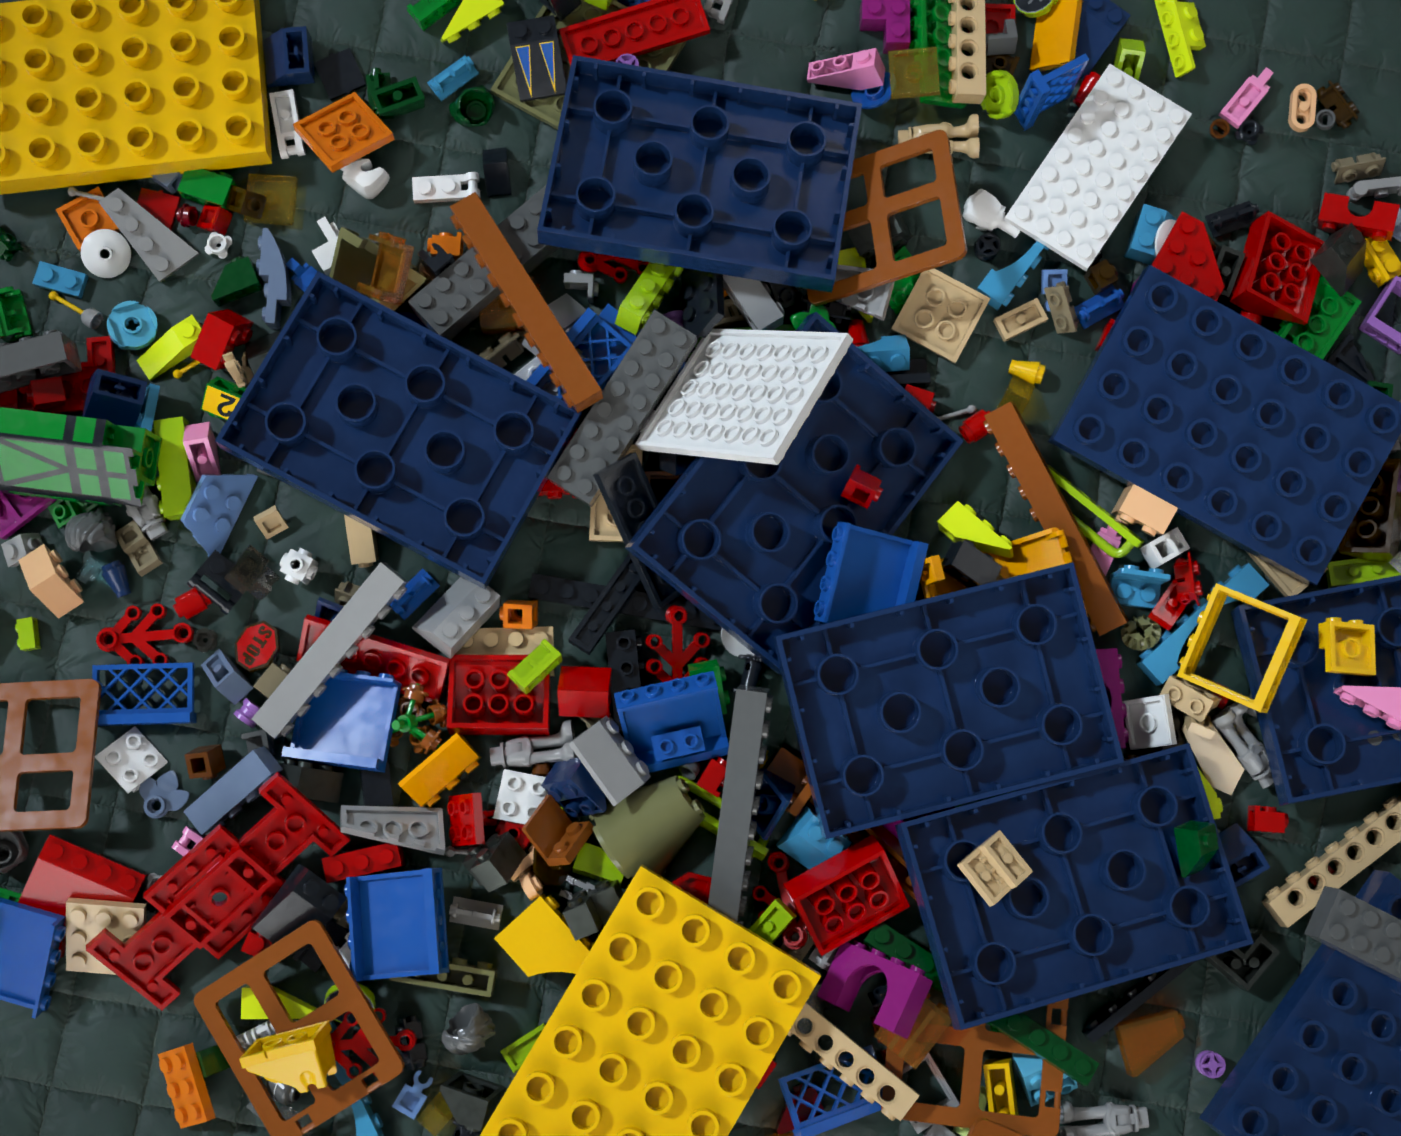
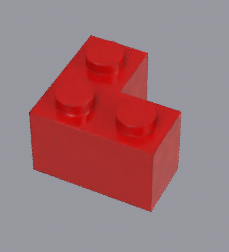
M229 309L209 312L190 357L214 370L226 368L222 355L233 352L235 346L249 341L253 332L251 330L253 322Z

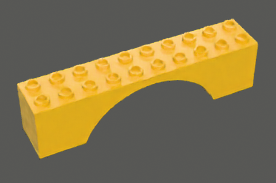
M544 894L539 896L494 938L528 977L547 972L576 974L594 945L588 936L575 941L565 917L558 910L560 907L559 903L551 895L547 897Z

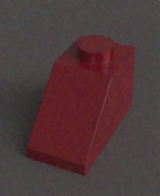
M803 1083L793 1086L794 1091L790 1093L798 1097ZM807 1086L802 1099L814 1105L818 1096L817 1091ZM820 1101L818 1108L824 1110ZM786 1102L776 1124L778 1135L794 1129ZM800 1103L797 1110L800 1122L807 1120L812 1110ZM816 1111L814 1117L820 1115L821 1113Z

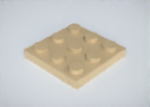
M936 269L921 272L891 330L900 335H906L907 339L955 364L990 298Z
M69 897L66 901V971L116 975L88 953L86 945L104 928L125 943L146 924V904Z

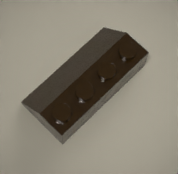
M1400 458L1386 459L1340 542L1339 553L1374 562H1397L1401 531Z

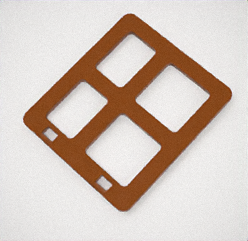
M936 130L854 159L851 179L864 175L868 202L865 206L845 212L843 232L871 223L877 265L872 270L834 282L832 293L807 289L808 299L813 305H824L961 260L965 257L967 244L949 137L944 130ZM932 151L936 180L886 198L882 170L887 166ZM935 200H940L947 240L946 244L895 261L889 223L890 216Z
M74 679L0 683V702H8L3 752L0 755V832L78 829L87 824L90 812L101 698V685L96 680ZM80 698L76 749L69 753L24 755L23 745L28 703L32 700ZM73 772L70 807L67 810L17 812L19 781L22 774Z
M311 920L208 985L194 997L195 1007L270 1136H302L397 1077L404 1070L405 1064L401 1055L324 925L318 920ZM311 944L338 988L339 993L336 997L300 1020L294 1021L266 976V971L300 948ZM244 984L249 985L274 1027L275 1034L328 1020L331 1022L345 1012L350 1011L377 1054L379 1062L337 1089L332 1088L328 1080L327 1086L317 1089L315 1084H309L308 1087L315 1098L314 1104L290 1119H285L259 1075L248 1072L246 1068L242 1069L239 1058L246 1051L241 1046L220 1010L218 1002ZM374 1072L378 1081L367 1086L364 1078ZM309 1114L312 1122L302 1128L298 1119Z
M1069 998L1048 1004L1046 1008L1045 1028L1065 1041ZM1052 1008L1061 1009L1060 1025L1051 1024ZM915 1022L908 1039L888 1031L885 1067L901 1080L905 1044L908 1040L955 1045L964 1048L959 1106L950 1107L915 1102L902 1120L971 1128L976 1119L986 1118L1026 1136H1056L1058 1134L1063 1072L1043 1059L1039 1112L1036 1117L980 1110L979 1096L983 1052L985 1050L1035 1055L1005 1034L988 1031L985 1027L986 1023L964 1030H956L952 1026ZM889 1085L883 1086L882 1098L887 1101L892 1100L895 1097L894 1088ZM1046 1091L1055 1092L1054 1107L1045 1106Z

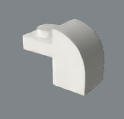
M323 217L317 223L328 242L312 250V253L325 275L329 276L339 230L334 222L329 224L326 217Z
M1178 527L1139 548L1150 568H1157L1190 549Z

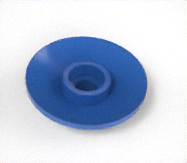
M885 71L883 86L865 90L853 89L851 93L852 101L862 103V109L879 107L893 97L897 90V80L893 74Z

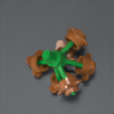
M410 683L409 687H403L402 689L405 691L404 697L399 698L398 702L401 716L392 722L393 732L390 746H397L399 744L398 739L403 736V733L409 732L410 743L414 745L413 751L420 754L426 749L424 754H427L430 750L434 752L441 746L440 744L443 739L440 738L442 730L436 732L428 725L418 727V722L428 719L432 725L440 724V727L444 728L446 727L447 708L444 704L440 705L437 699H433V705L427 707V714H425V709L422 708L421 703H423L426 696H429V693L424 692L425 687L420 686L419 683Z

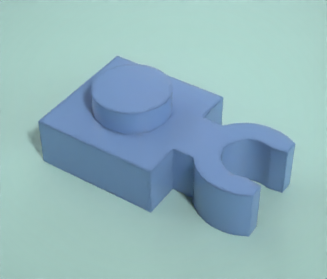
M1067 269L1041 270V295H1046L1045 287L1056 286V283L1065 281L1067 285ZM1046 300L1044 308L1046 312H1049L1050 308Z
M421 1070L414 1074V1085L411 1087L405 1083L392 1105L393 1108L413 1120L427 1098L421 1092L433 1082V1078L430 1077L427 1083H420L418 1077L422 1072Z

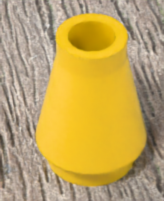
M1012 359L1008 374H1012L1032 385L1035 383L1041 385L1046 366L1041 365V362L1016 361Z

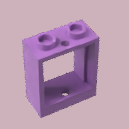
M1396 275L1387 282L1358 329L1399 355L1401 354V333L1376 318L1391 292L1401 297V277Z

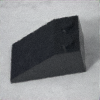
M298 864L251 928L274 944L311 920H318L325 926L347 898L312 871Z

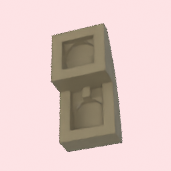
M134 520L115 532L123 551L128 554L139 575L144 576L163 564L150 540Z

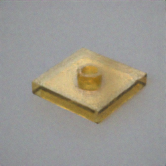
M937 47L888 51L891 99L940 95Z
M248 173L247 190L267 197L261 219L244 215V221L249 223L294 225L297 177Z

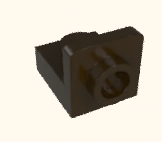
M232 185L226 209L261 219L267 197Z

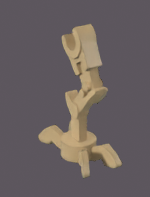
M232 352L222 355L225 360L224 365L239 388H247L254 377L252 370L248 367L247 353H243L242 366L239 361H236Z

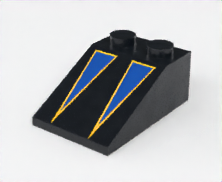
M551 15L507 23L520 102L565 95L567 86L555 16Z

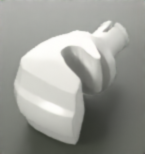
M360 158L340 169L343 171L342 178L365 199H373L388 184L390 177L381 167L370 170L373 167L370 159Z
M979 189L966 200L962 216L966 221L976 224V229L992 232L993 229L999 228L1013 236V238H1016L1020 232L1019 229L1004 221L1006 207L1001 205L997 198L986 190Z

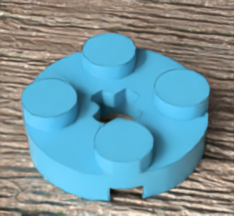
M125 301L112 309L107 319V330L111 340L123 350H139L154 342L158 323L156 315L151 308L145 307L136 301ZM130 320L140 325L134 331L126 328Z

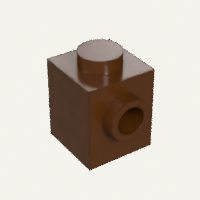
M221 744L199 746L184 754L189 779H212L218 776L217 773L226 768Z

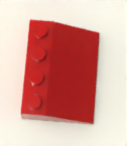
M1267 211L1251 223L1243 251L1245 257L1229 302L1250 313L1303 325L1307 324L1320 277V272L1310 259L1325 241Z
M455 654L449 663L447 730L449 734L550 735V673L526 695L507 674L528 655Z
M49 834L18 903L66 916V901L69 897L134 903L148 875L58 836Z
M873 835L783 884L821 956L910 907L885 850Z

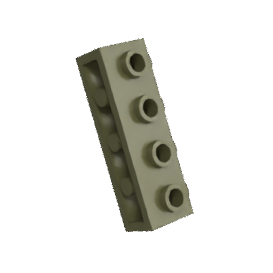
M453 957L452 961H449V973L389 978V980L491 997L494 995L498 969L492 968V963L478 961L477 965L467 964V959Z

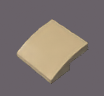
M1001 830L989 837L957 864L990 907L995 905L1011 889L1017 887L1033 872Z

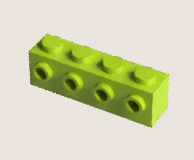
M649 262L621 303L615 324L637 335L650 318L654 308H659L664 293H669L673 286L674 278L679 277L684 268Z

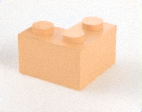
M1132 484L1124 488L1111 514L1115 515L1116 519L1125 526L1139 524L1142 526L1141 530L1144 533L1155 537L1156 534L1163 535L1178 508Z
M42 544L18 560L29 590L58 619L84 602L80 593L83 591L81 585L76 579L70 580L67 571L60 564L63 560L55 549L51 551L45 544Z

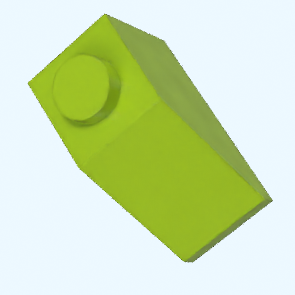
M1119 38L1113 66L1138 81L1146 54L1144 42L1141 40Z

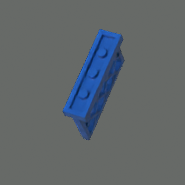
M1086 53L1042 76L1039 69L1029 74L1014 112L1024 131L1034 125L1039 113L1070 97L1089 61Z
M589 307L566 333L575 349L579 345L589 344L590 358H583L582 360L584 362H591L592 376L594 379L601 378L598 382L600 388L616 371L632 346L631 343ZM597 323L605 328L606 339L592 340L591 331ZM609 332H610L615 338L609 339ZM588 335L589 341H583ZM610 342H621L627 349L620 356H611ZM607 343L608 357L593 358L592 344ZM617 359L616 362L613 365H611V360ZM608 360L609 370L605 374L595 375L594 361ZM540 364L526 381L542 389L547 382H552L549 376L552 372L548 366L544 368ZM561 386L558 387V396H556L559 399H563Z
M195 663L92 665V679L101 685V698L107 694L115 701L108 710H99L98 726L196 723V713H194ZM179 668H188L187 679L180 685L172 675ZM141 669H147L144 673L140 671ZM154 669H159L165 677L155 686L147 676ZM109 670L115 678L105 687L100 682V671ZM114 670L122 671L119 674H117ZM128 670H135L140 677L130 686L121 677ZM168 679L178 687L169 697L159 690ZM118 680L127 688L119 699L109 691ZM143 680L153 688L144 698L134 690ZM180 691L187 696L186 708H178L172 702ZM155 692L165 700L159 708H152L146 702ZM130 693L140 701L133 709H127L121 703ZM118 705L122 708L114 710ZM142 705H145L148 709H139V708H140Z
M872 1045L862 1047L877 1059ZM849 1052L839 1056V1061L847 1066H851L854 1058L851 1062L847 1061V1059L853 1057ZM822 1063L778 1079L794 1126L792 1130L794 1136H815L880 1111L881 1105L876 1101L871 1104L865 1098L860 1099L862 1089L855 1085L850 1087L840 1077L833 1074L835 1067L827 1071L823 1069L826 1066ZM867 1068V1071L861 1070V1073L865 1075L862 1080L863 1083L867 1084L869 1077L874 1079L871 1069ZM817 1070L826 1074L821 1088L810 1083L813 1072ZM807 1074L806 1079L801 1078V1076ZM830 1078L842 1083L837 1096L826 1091ZM796 1079L803 1083L798 1097L790 1093L787 1085L788 1081ZM807 1086L819 1091L814 1105L802 1099ZM846 1086L858 1091L852 1103L841 1099ZM882 1087L881 1090H880V1095H881V1097H882L883 1087ZM823 1094L835 1100L832 1109L828 1112L818 1108ZM800 1103L812 1109L808 1119L802 1122L799 1121L797 1115ZM816 1111L821 1113L820 1115L814 1117Z

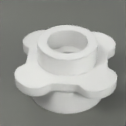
M212 232L207 240L205 252L208 255L215 254L220 259H224L228 256L227 251L233 241L229 236L224 237L217 232Z

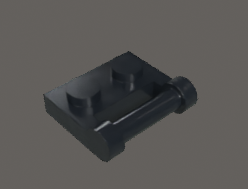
M214 550L187 582V585L191 588L195 587L222 608L220 611L227 615L253 584L254 580L218 551ZM205 575L232 597L227 601L201 580L202 576Z

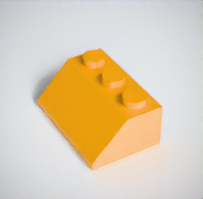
M456 733L403 778L398 785L420 807H425L426 805L432 807L441 799L439 794L446 788L449 791L460 782L458 778L465 771L467 774H470L480 765L477 761L481 759V756L463 735Z

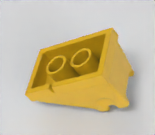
M329 1020L256 1039L239 1058L242 1069L246 1068L248 1072L262 1076L270 1082L292 1086L299 1093L309 1092V1084H315L317 1089L326 1087L327 1073L328 1076L337 1073L330 1035L332 1028Z

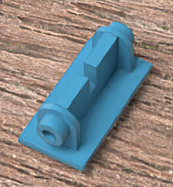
M464 55L428 81L427 84L440 101H443L479 75V72L473 66L474 63L471 58Z

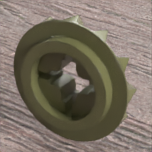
M1144 614L1142 617L1137 618L1133 616L1121 629V637L1124 644L1138 651L1147 650L1155 646L1160 640L1162 633L1160 625ZM1137 627L1142 628V630H1144L1145 638H1143L1142 635L1137 633Z

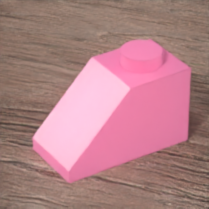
M210 422L186 425L183 444L196 482H199L202 475H221L217 443L215 442Z

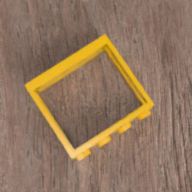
M1216 583L1211 594L1207 595L1208 604L1205 611H1201L1198 616L1197 624L1199 625L1196 632L1188 640V651L1185 657L1183 656L1179 661L1181 664L1177 676L1256 711L1268 713L1307 619ZM1227 596L1288 620L1255 699L1194 674Z

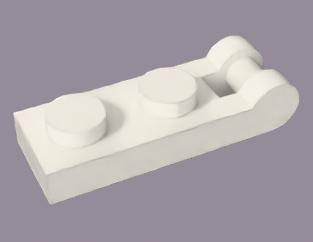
M293 89L269 93L281 159H288L289 156L296 154L298 156L306 155L303 139L296 133L293 126L294 123L299 121L295 92ZM294 139L295 145L287 146L286 141Z
M468 172L458 175L412 177L414 204L460 201L474 192L481 198L480 189H478L480 175L477 172ZM462 184H468V189L462 190Z

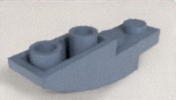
M263 228L262 236L258 238V248L261 250V257L256 262L257 274L260 275L264 282H268L264 285V296L267 298L266 307L262 309V320L265 321L270 329H280L282 306H291V280L288 267L285 265L286 260L279 244L269 229Z

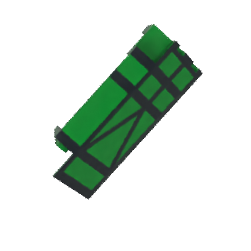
M0 407V491L7 494L122 507V505L142 507L145 486L155 485L162 438L146 428L115 425L105 419Z

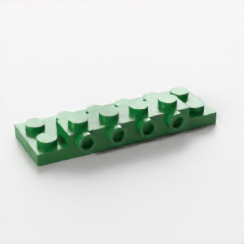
M910 0V8L913 10V16L910 19V30L913 31V39L909 49L910 53L914 54V62L911 65L910 74L914 76L915 84H919L920 103L963 109L967 105L965 103H952V94H949V81L952 79V71H949L948 63L950 56H952V49L948 47L949 35L952 34V26L948 25L949 11H951V3H948V0Z
M1321 274L1308 323L1303 325L1280 320L1278 325L1281 329L1278 333H1273L1323 360L1362 301L1348 291L1340 297Z

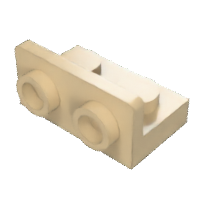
M1177 674L1169 676L1160 695L1169 694L1170 704L1199 722H1203L1209 711L1216 708L1222 699L1203 687L1178 677Z

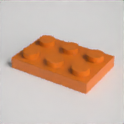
M193 1043L158 1054L160 1060L159 1067L164 1073L167 1093L172 1099L175 1119L179 1123L180 1128L215 1119L216 1116Z

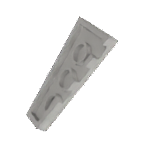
M119 188L99 201V204L159 282H162L200 255Z
M837 264L835 282L872 269ZM895 281L836 300V302L884 321Z
M341 805V833L444 856L445 836L442 808Z

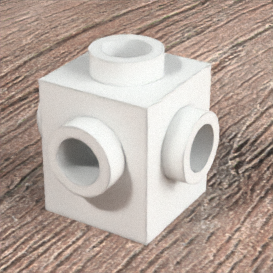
M299 548L298 552L290 549L289 553H285L280 561V571L286 575L284 579L296 585L299 582L308 585L318 570V562L312 559L313 554L302 548ZM300 561V567L294 569L297 562Z

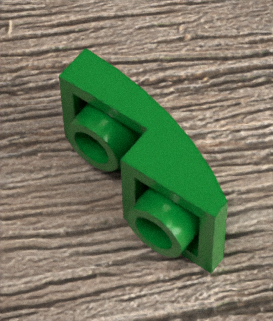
M57 500L48 509L60 529L66 527L67 522L73 516L90 513V511H95L102 505Z

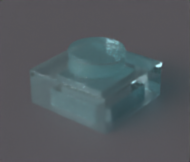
M90 556L76 574L77 579L84 584L88 580L94 581L101 571L98 568L101 565L100 562Z

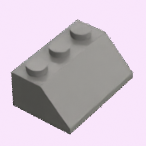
M460 577L418 620L412 629L451 659L499 608L501 596L489 586L485 590Z
M607 715L569 743L572 750L613 806L625 799L651 777L647 765L643 761H639L634 754V748L631 743L624 740L619 733L618 725L612 719H609Z

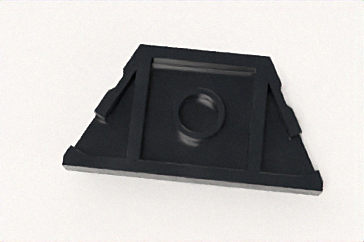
M684 268L681 273L683 328L695 334L697 340L700 337L706 338L712 328L725 316L723 274Z
M1349 333L1326 362L1366 384L1368 381H1375L1371 371L1365 365L1362 353H1358L1353 343V335Z

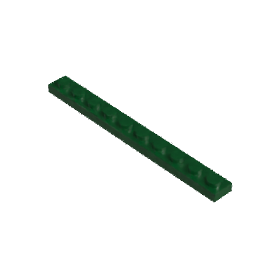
M883 922L870 930L864 940L865 944L883 952L888 959L895 957L905 962V967L910 969L911 965H914L926 971L924 976L933 981L931 987L943 994L931 953ZM1023 1013L987 1022L1084 1087L1088 1086L1100 1064Z

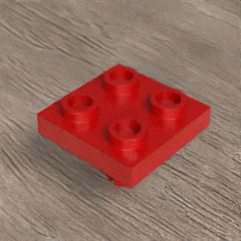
M481 793L449 796L447 811L450 815L451 827L449 829V837L452 841V847L485 844L484 826L496 825L497 819L487 818L494 816L495 810H482Z

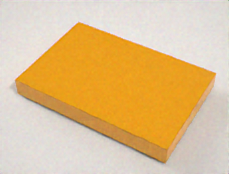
M1058 0L1056 5L1054 3L1047 14L1036 17L1029 70L1034 72L1038 69L1039 71L1055 69L1075 59L1083 0Z

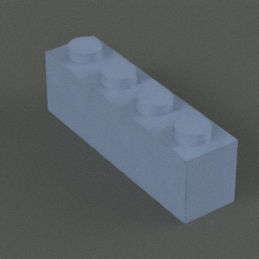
M265 746L254 749L183 812L201 835L211 832L219 824L225 826L224 821L228 817L232 819L243 810L241 806L245 802L250 803L259 797V788L276 772L280 773L283 769Z

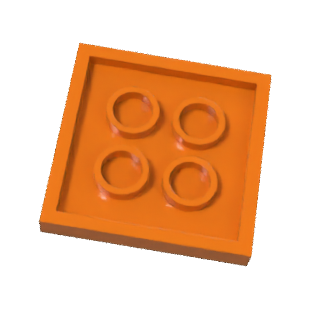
M356 92L293 124L296 133L332 173L394 140L393 132Z

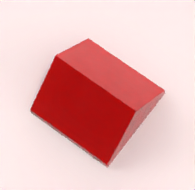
M561 666L557 689L559 716L604 718L607 715L610 718L612 668Z

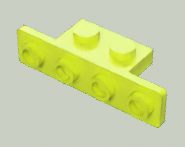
M1154 0L1174 75L1176 78H1180L1195 69L1191 50L1200 51L1206 47L1204 34L1198 19V12L1195 4L1192 2Z

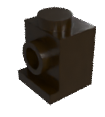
M1006 54L986 56V74L994 70H1004L1013 76L1020 57L1015 56L1014 58Z
M1107 259L1090 267L1084 275L1085 280L1095 295L1112 286H1116L1119 280L1116 268L1113 264H1109Z

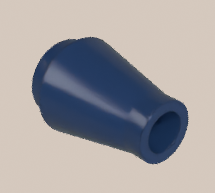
M117 560L101 567L103 571L101 575L115 592L117 598L132 593L129 587L125 564L122 565L121 561Z

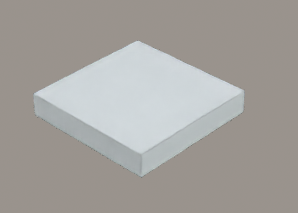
M1169 694L1122 701V703H1125L1127 711L1125 722L1129 735L1130 750L1177 744Z

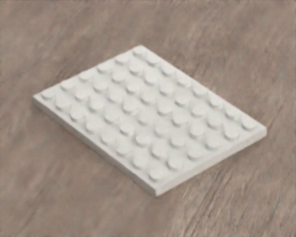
M712 329L707 337H702L635 445L644 451L779 465L816 401L821 396L828 381L835 373L843 356L847 353L853 338L849 333Z

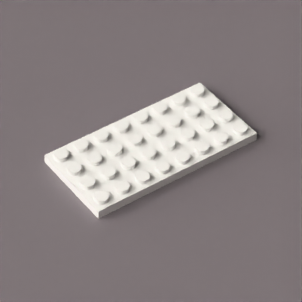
M1109 64L1009 210L1004 221L1084 271H1087L1192 113Z

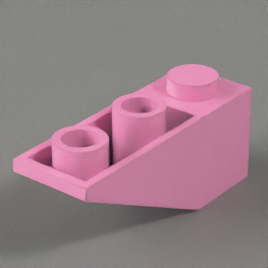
M876 48L862 50L809 63L807 82L855 90L870 89L884 85L885 66Z
M1341 686L1334 690L1333 693L1339 695V699L1349 705L1355 704L1363 708L1362 711L1368 716L1379 717L1386 721L1387 726L1395 730H1401V687Z

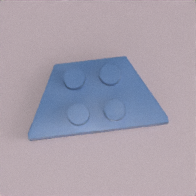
M213 474L201 476L180 520L192 532L193 537L204 548L208 557L214 550L221 554L258 476L254 474Z

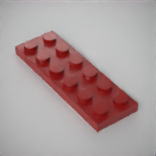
M650 0L560 28L559 33L571 67L573 55L616 62L617 58L622 54H632L636 57L710 34V27L700 0Z
M307 614L304 618L296 661H300L332 621ZM371 634L367 639L362 638L357 644L359 647L357 652L350 659L346 657L341 663L342 669L348 670L347 673L355 674L357 670L369 672L371 676L379 677V673L393 675L394 679L402 684L401 694H405V691L402 690L403 687H409L410 683H419L420 686L425 687L424 692L429 693V696H426L424 701L432 703L433 699H437L440 703L450 658Z

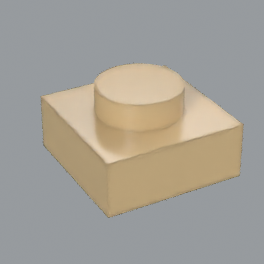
M275 505L253 517L266 539L289 528Z

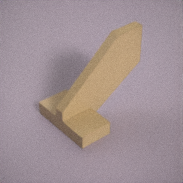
M1183 713L1185 722L1181 729L1188 743H1190L1191 749L1207 781L1212 788L1232 795L1244 772V767L1211 722L1209 715H1207L1203 722H1199Z

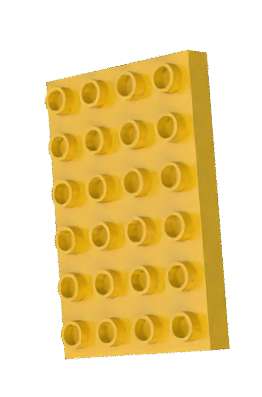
M25 0L0 3V195L152 178L151 175L175 172L184 174V171L204 169L213 171L272 164L259 0Z
M641 865L480 1136H728L818 983L821 974L646 866Z

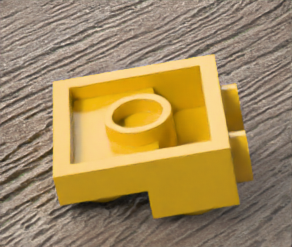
M1339 617L1326 618V622L1318 624L1319 649H1325L1326 672L1360 676L1376 675L1374 625L1364 624L1363 620L1342 622V618Z

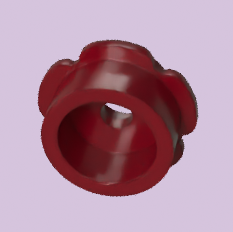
M185 203L177 210V220L183 227L197 224L198 211L196 207Z

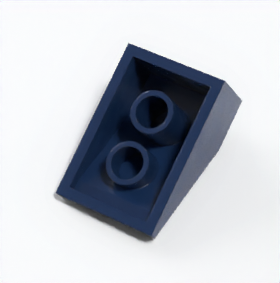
M1110 0L1082 1L1075 59L1085 53L1089 58L1080 76L1082 80L1085 75L1090 74L1131 16Z

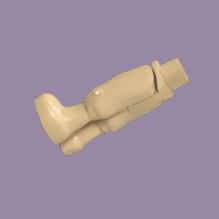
M978 114L970 115L966 124L953 127L950 123L942 122L940 124L914 126L912 130L911 127H908V130H898V144L936 130H944L949 139L956 137L968 139L966 141L949 140L951 153L962 152L972 159L979 158Z

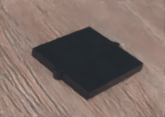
M350 48L336 54L330 53L329 57L314 62L330 101L346 94L349 95L351 92L367 86Z

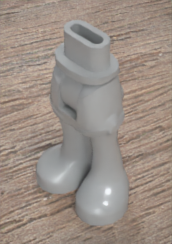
M145 486L142 507L125 506L127 508V515L133 518L141 527L142 532L147 533L152 541L166 534L168 529L164 524L166 519L159 510V499L156 495H153L148 486Z
M1235 702L1222 709L1219 714L1213 716L1211 722L1237 752V759L1241 762L1244 769L1247 770L1253 780H1258L1264 789L1274 783L1264 745L1249 731L1242 718L1249 707Z
M572 720L562 722L560 732L556 734L532 737L524 735L509 740L506 744L502 742L499 747L490 748L491 766L502 765L503 768L531 767L537 763L569 761L570 759L577 758V755L569 745L575 739ZM561 747L555 750L534 752L536 749Z
M1061 1100L1060 1124L1091 1119H1103V1124L1060 1126V1136H1120L1132 1131L1138 1132L1139 1128L1149 1127L1146 1107H1136L1134 1104L1129 1106L1119 1105L1112 1102L1096 1107H1073L1069 1100Z

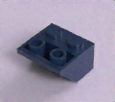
M306 26L282 28L263 40L267 87L315 83L312 37Z
M97 369L90 377L82 417L105 419L115 425L135 427L143 406L147 382Z
M579 758L555 762L541 784L548 792V795H552L564 807L565 812L574 818L603 813L607 809L605 794Z
M1237 823L1219 832L1236 888L1271 868L1258 845Z

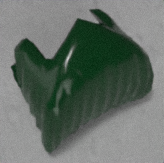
M482 85L465 89L449 105L451 116L457 123L466 127L486 125L495 109V102L490 91Z

